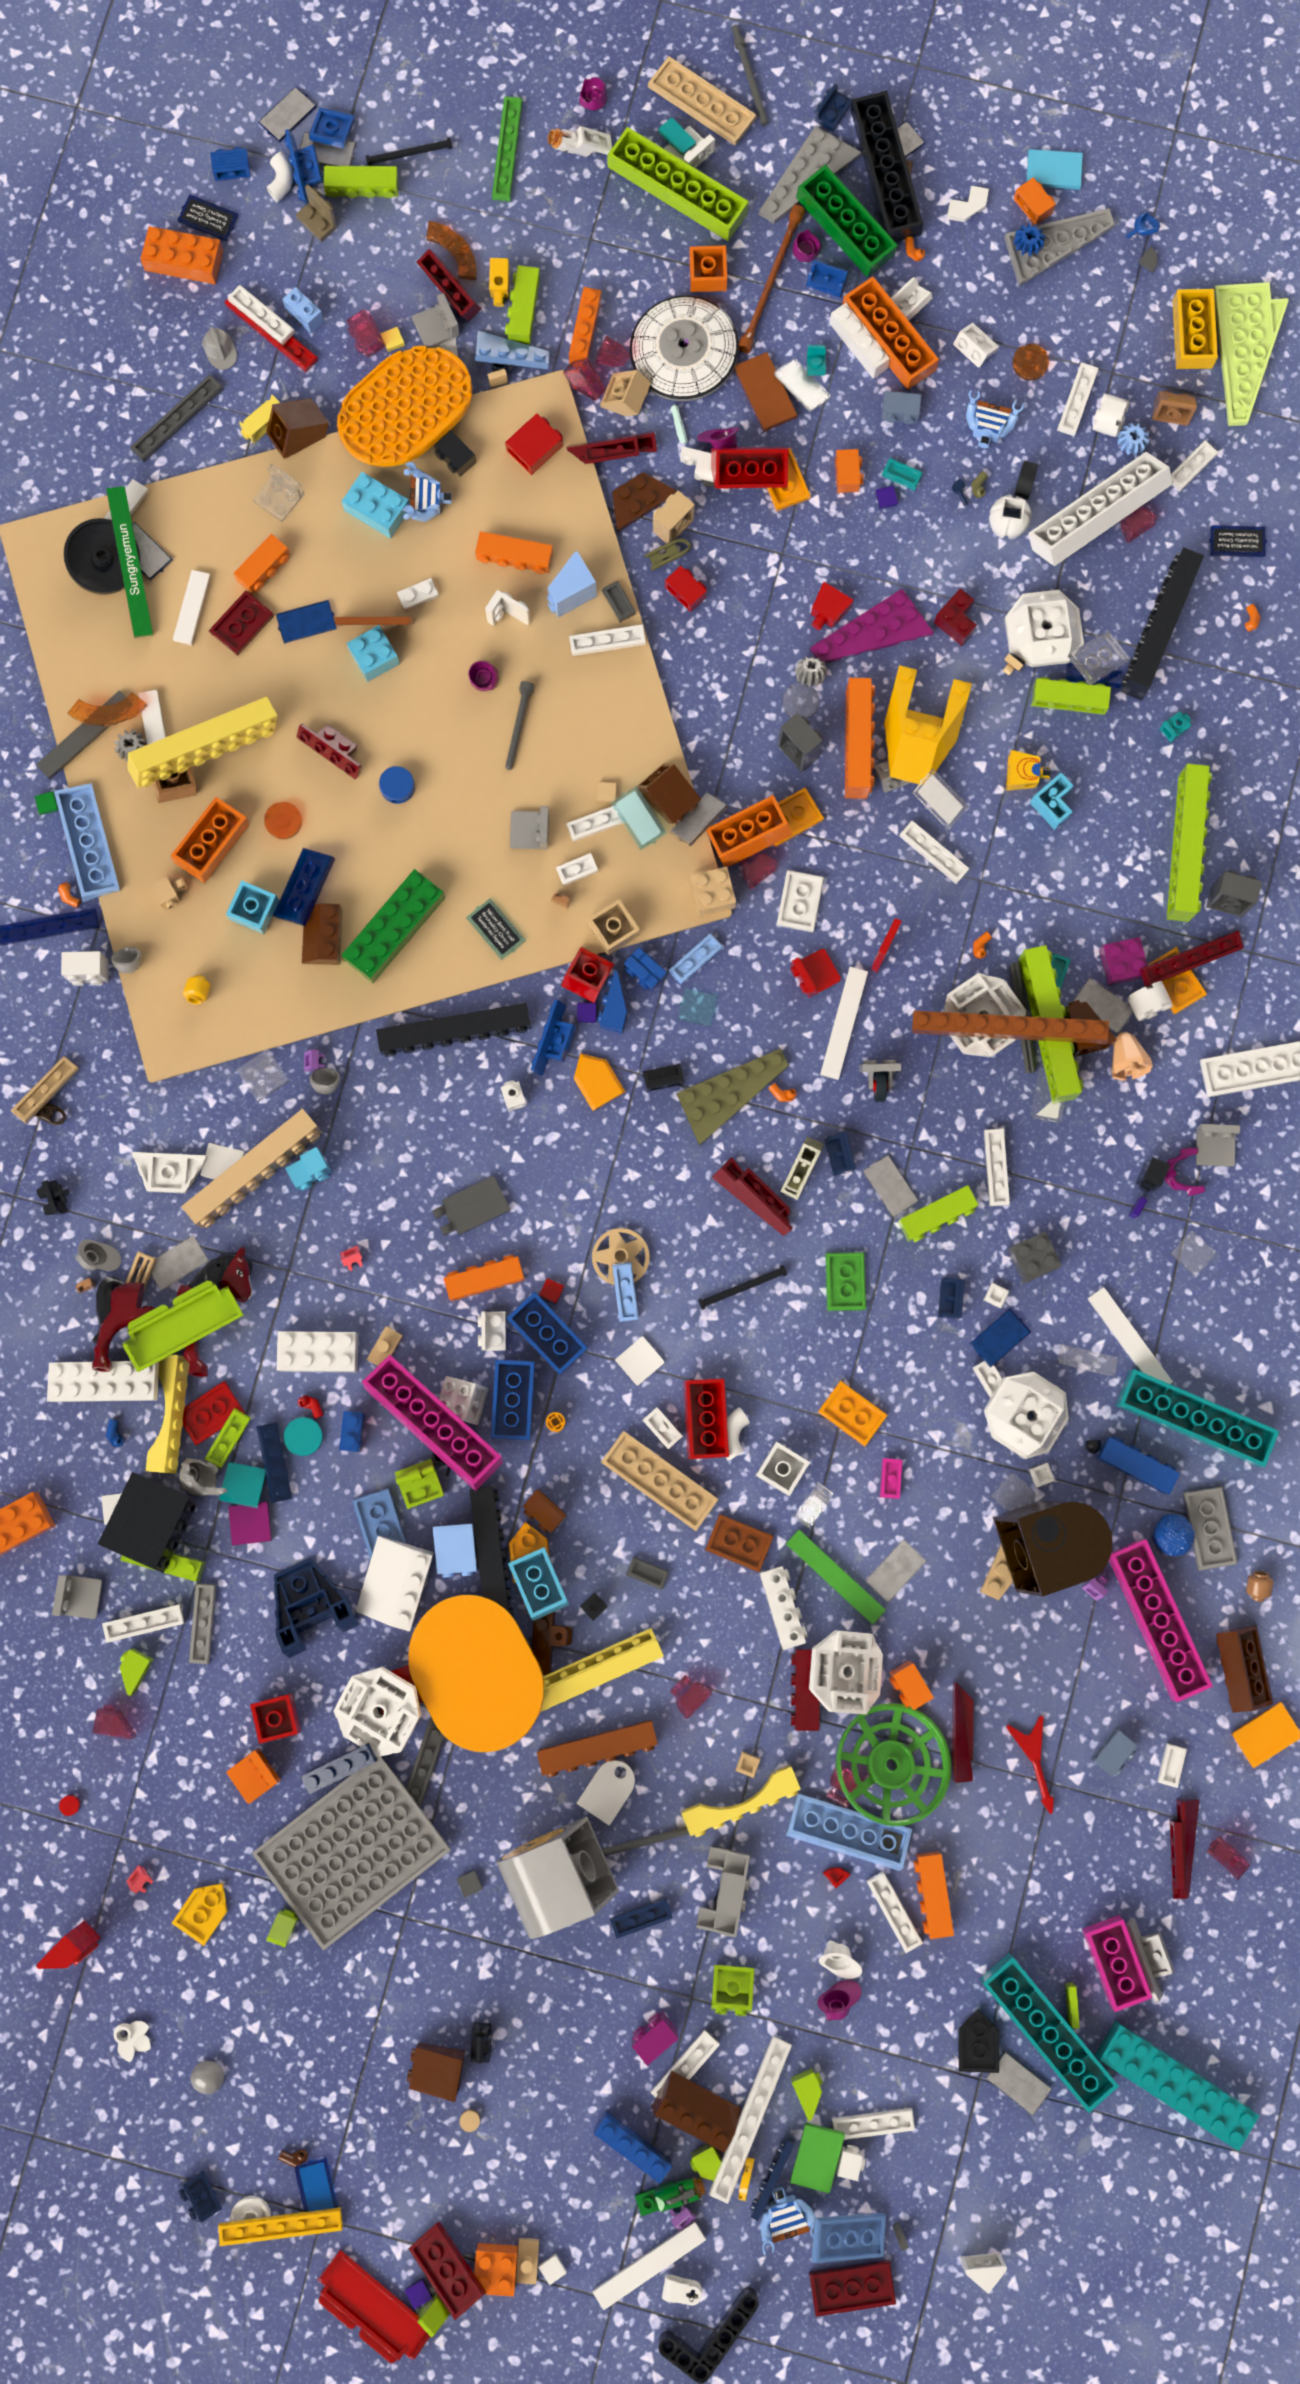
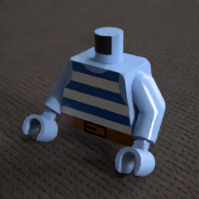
M972 390L968 392L970 402H968L966 420L969 428L973 430V436L980 438L978 446L988 448L990 441L996 443L999 438L1005 437L1014 429L1019 417L1018 413L1023 410L1024 404H1022L1020 410H1017L1015 408L1017 401H1015L1012 405L1013 412H1011L1012 409L979 401V391H977V396L972 398Z
M413 462L405 464L410 470L405 469L404 474L407 476L413 474V477L410 480V505L402 509V511L407 512L403 518L405 520L412 518L427 522L436 517V515L441 514V504H452V493H442L440 482L420 469H416V465Z
M783 2187L773 2189L772 2194L775 2201L767 2203L768 2209L762 2215L760 2230L762 2241L764 2242L762 2245L764 2255L766 2246L772 2247V2253H774L773 2243L810 2232L813 2238L816 2217L812 2208L802 2199H796L795 2195L786 2197Z

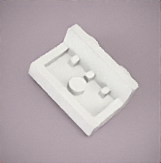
M915 277L911 278L891 297L908 321L933 298L931 292L918 285L917 278Z

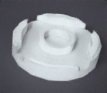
M253 2195L247 2196L239 2200L233 2207L230 2221L271 2216V2209L262 2198Z

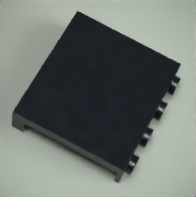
M132 1472L98 1545L164 1573L165 1569L170 1565L173 1552L178 1548L182 1533L187 1529L189 1518L194 1513L198 1500Z

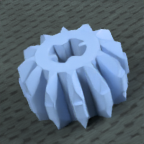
M1131 422L1129 426H1123L1122 431L1119 432L1117 445H1121V451L1127 450V455L1132 452L1135 456L1138 452L1142 453L1148 445L1149 433H1145L1146 427L1140 428L1139 423L1134 426Z

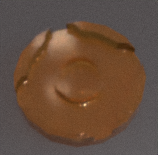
M1027 344L1026 346L1019 347L1014 353L1012 360L1013 370L1016 375L1028 381L1041 378L1046 373L1049 365L1047 352L1036 344Z
M289 802L275 803L267 809L264 815V824L271 836L286 840L294 837L299 832L302 826V817L295 805Z

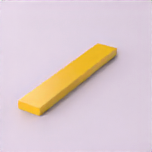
M341 2207L221 2222L218 2224L220 2246L343 2231Z

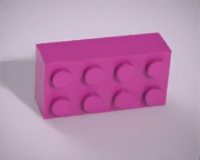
M1117 1915L1083 1928V1935L1108 2003L1113 2011L1117 2012L1151 1999L1150 1989L1124 1919Z

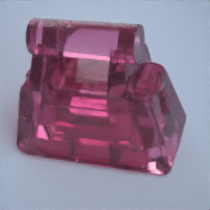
M606 336L599 347L595 363L611 367L625 366L630 358V353L621 344Z
M1139 507L1133 512V515L1123 518L1120 522L1126 542L1130 543L1152 528L1156 523L1157 515L1146 508Z
M759 852L738 862L743 868V877L749 889L754 888L766 879L778 867L777 861ZM755 857L754 861H752L750 864L747 863L750 859Z
M687 1675L670 1690V1693L678 1699L676 1705L686 1719L713 1693L704 1684L697 1681L693 1683ZM688 1684L690 1688L681 1696L679 1692Z
M835 1764L830 1778V1785L832 1787L826 1796L843 1807L848 1808L850 1802L847 1798L836 1793L837 1790L843 1791L838 1780ZM841 1766L842 1776L850 1793L857 1785L852 1772Z

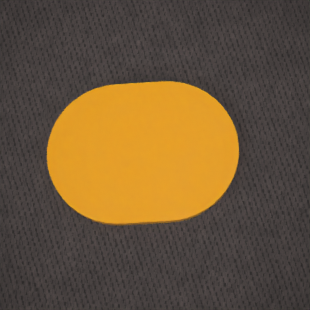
M414 346L412 349L403 352L400 350L390 355L356 384L342 401V407L337 416V427L344 447L357 460L373 466H397L418 458L449 432L465 415L472 398V381L468 369L455 354L440 347Z
M459 1595L439 1602L421 1618L410 1640L408 1653L409 1669L412 1680L440 1732L457 1746L475 1752L499 1751L520 1741L532 1729L541 1712L544 1701V1679L541 1667L513 1616L504 1607L488 1598L476 1595Z

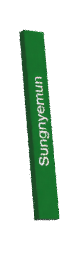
M125 486L106 488L134 638L153 636Z

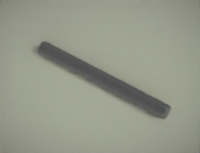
M1011 963L1009 968L1013 993L1026 1009V1016L1028 1017L1020 963ZM1020 1039L1025 1072L1028 1074L1034 1073L1036 1066L1032 1040Z

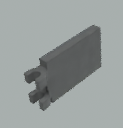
M495 1176L442 1200L444 1206L432 1210L436 1219L446 1215L450 1224L440 1227L444 1236L454 1231L461 1235L511 1211Z

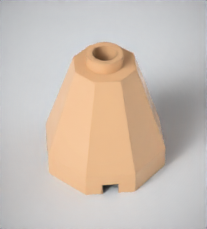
M1128 1032L1119 1033L1113 1045L1111 1068L1113 1079L1125 1081L1127 1080L1126 1076L1131 1075L1132 1079H1137L1151 1072L1153 1067L1151 1058L1137 1038Z

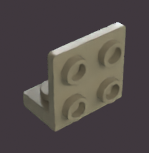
M306 185L305 190L309 203L296 213V218L322 242L337 229L336 217L333 213L334 208L328 200L324 201L321 198L320 193L315 188L312 189L309 185Z

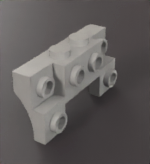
M710 1846L707 1867L722 1870L715 1909L699 1907L696 1928L725 1936L737 1937L740 1913L745 1911L746 1905L743 1895L744 1891L748 1892L749 1879H746L750 1854Z

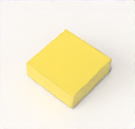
M398 327L380 333L388 352L405 346Z

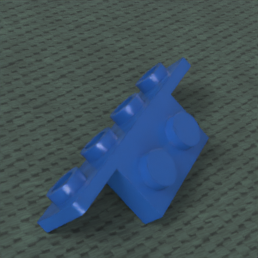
M287 129L285 130L286 137L284 141L291 154L289 155V161L294 167L293 178L299 187L297 194L300 201L308 204L305 186L309 185L312 187L323 183L316 149L313 145L297 150L295 137Z
M557 999L554 1000L553 1005L550 1007L548 1020L544 1025V1031L538 1043L535 1058L532 1060L531 1071L540 1076L544 1074L548 1059L565 1062L576 1026L573 1024L561 1022L566 1005Z

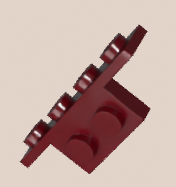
M303 723L299 725L296 737L301 742L340 768L347 775L354 779L358 778L361 765L349 757L356 751L358 745L328 724L318 733H315Z

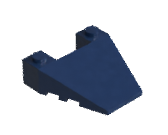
M311 1558L274 1574L277 1627L275 1632L281 1651L288 1658L307 1650L301 1632L333 1617L336 1626L342 1632L360 1625L354 1606Z

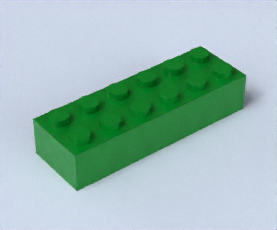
M826 164L798 186L796 194L798 201L867 278L895 255L898 245Z
M414 869L342 953L343 960L371 983H374L445 899L444 892Z

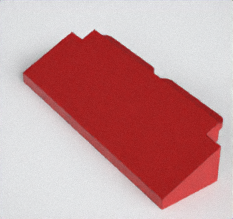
M341 2250L338 2251L317 2278L324 2285V2288L319 2293V2303L349 2329H353L357 2325L361 2329L359 2337L389 2363L400 2360L403 2354L414 2360L430 2338L429 2334L418 2323L419 2316Z

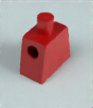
M823 582L811 609V615L815 617L811 625L817 630H821L824 624L834 627L852 608L854 600L828 583Z

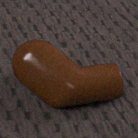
M300 2149L292 2154L282 2150L278 2160L292 2167H297L307 2161L308 2153L305 2149Z

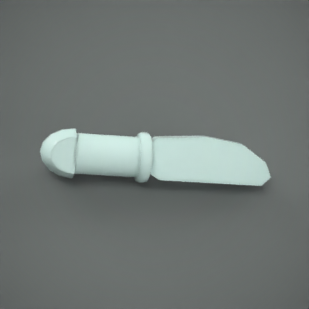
M673 405L671 413L673 414L677 436L681 443L687 444L688 440L683 420H681L679 413L680 409L677 405Z

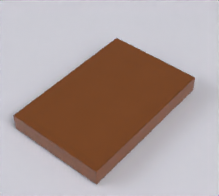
M719 1514L705 1550L760 1572L774 1536Z

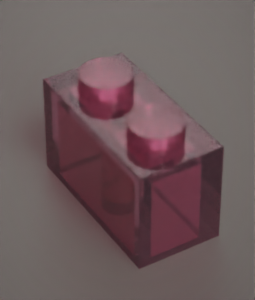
M363 309L346 320L349 325L347 328L352 338H355V347L360 354L363 353L369 358L386 347L373 316L367 310Z

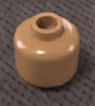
M1254 1571L1253 1574L1248 1576L1246 1593L1252 1596V1600L1263 1602L1264 1599L1272 1596L1274 1582L1269 1573Z

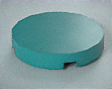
M306 1417L296 1418L285 1428L284 1443L287 1449L295 1455H311L322 1444L323 1433L321 1427L313 1419Z

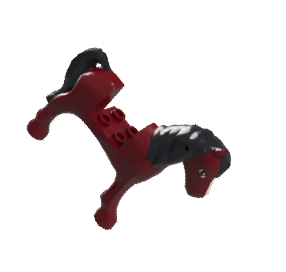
M241 1247L236 1253L222 1254L210 1260L195 1275L193 1281L188 1285H181L179 1287L177 1296L209 1280L216 1284L219 1290L228 1286L236 1301L243 1303L249 1300L253 1292L250 1283L253 1263L245 1256V1247ZM106 1277L99 1284L96 1292L98 1331L92 1339L96 1344L92 1370L110 1372L112 1363L109 1360L108 1352L115 1334L119 1330L128 1327L129 1322L154 1309L152 1306L142 1307L144 1283H125L116 1277ZM199 1340L185 1347L183 1356L190 1364L189 1375L206 1377L208 1376V1366L200 1359Z

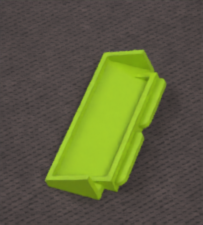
M205 1281L173 1299L174 1306L168 1308L167 1305H160L129 1322V1330L127 1332L131 1338L122 1342V1346L136 1371L140 1372L244 1316L229 1287L227 1286L219 1290L212 1281Z

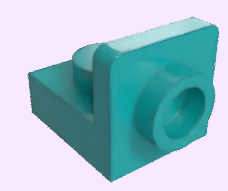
M825 345L808 346L807 376H825Z

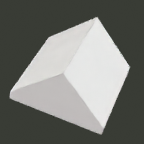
M1000 2253L960 2257V2262L966 2275L988 2294L1007 2271L1006 2264Z

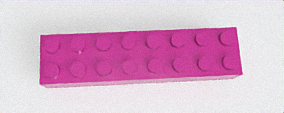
M391 1355L384 1359L362 1381L364 1389L475 1491L503 1464L501 1455Z
M1139 1539L1112 1551L1109 1559L1110 1565L1171 1700L1180 1702L1213 1687L1147 1539Z

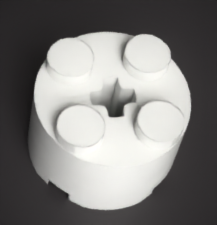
M1104 393L1101 400L1102 406L1096 411L1092 430L1117 437L1123 426L1125 413L1128 411L1130 401Z
M1162 981L1153 983V988L1144 987L1127 998L1138 1021L1146 1018L1147 1020L1158 1015L1157 1012L1173 1007Z

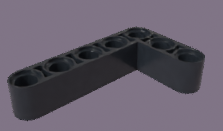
M747 2287L740 2292L699 2353L674 2333L665 2331L659 2337L660 2354L695 2382L701 2384L707 2382L756 2312L759 2304L756 2291L753 2288ZM752 2297L754 2301L751 2304H746L744 2299ZM739 2314L742 2316V2319L734 2321L732 2317ZM722 2332H728L730 2336L726 2339H723L720 2337V2334ZM665 2341L673 2343L669 2348L664 2347L662 2344ZM715 2349L718 2353L715 2356H710L708 2351ZM681 2354H687L689 2356V2359L683 2361L679 2358V2356ZM698 2367L706 2369L704 2373H697L695 2370Z

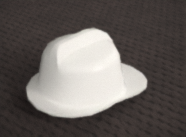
M832 1940L828 1941L824 1954L819 1958V1963L841 1978L854 1979L859 1977L862 1973V1967L852 1959L849 1947Z

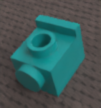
M1179 711L1163 722L1159 729L1169 742L1172 743L1189 730L1192 726L1190 724L1191 719L1186 713L1182 714Z

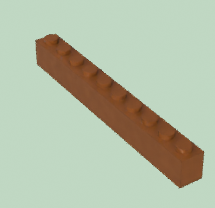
M913 1011L912 1023L913 1034L1107 1044L1109 1021L932 1011Z

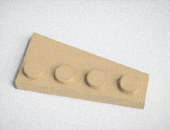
M1001 1544L980 1590L981 1593L996 1600H999L1013 1583Z

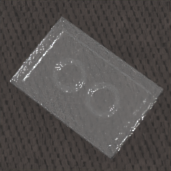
M1109 631L1099 635L1068 655V658L1090 685L1130 661V657Z

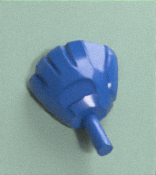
M1142 212L1135 219V229L1126 234V238L1129 239L1136 233L1142 236L1154 234L1159 231L1160 223L1149 215L1148 212Z

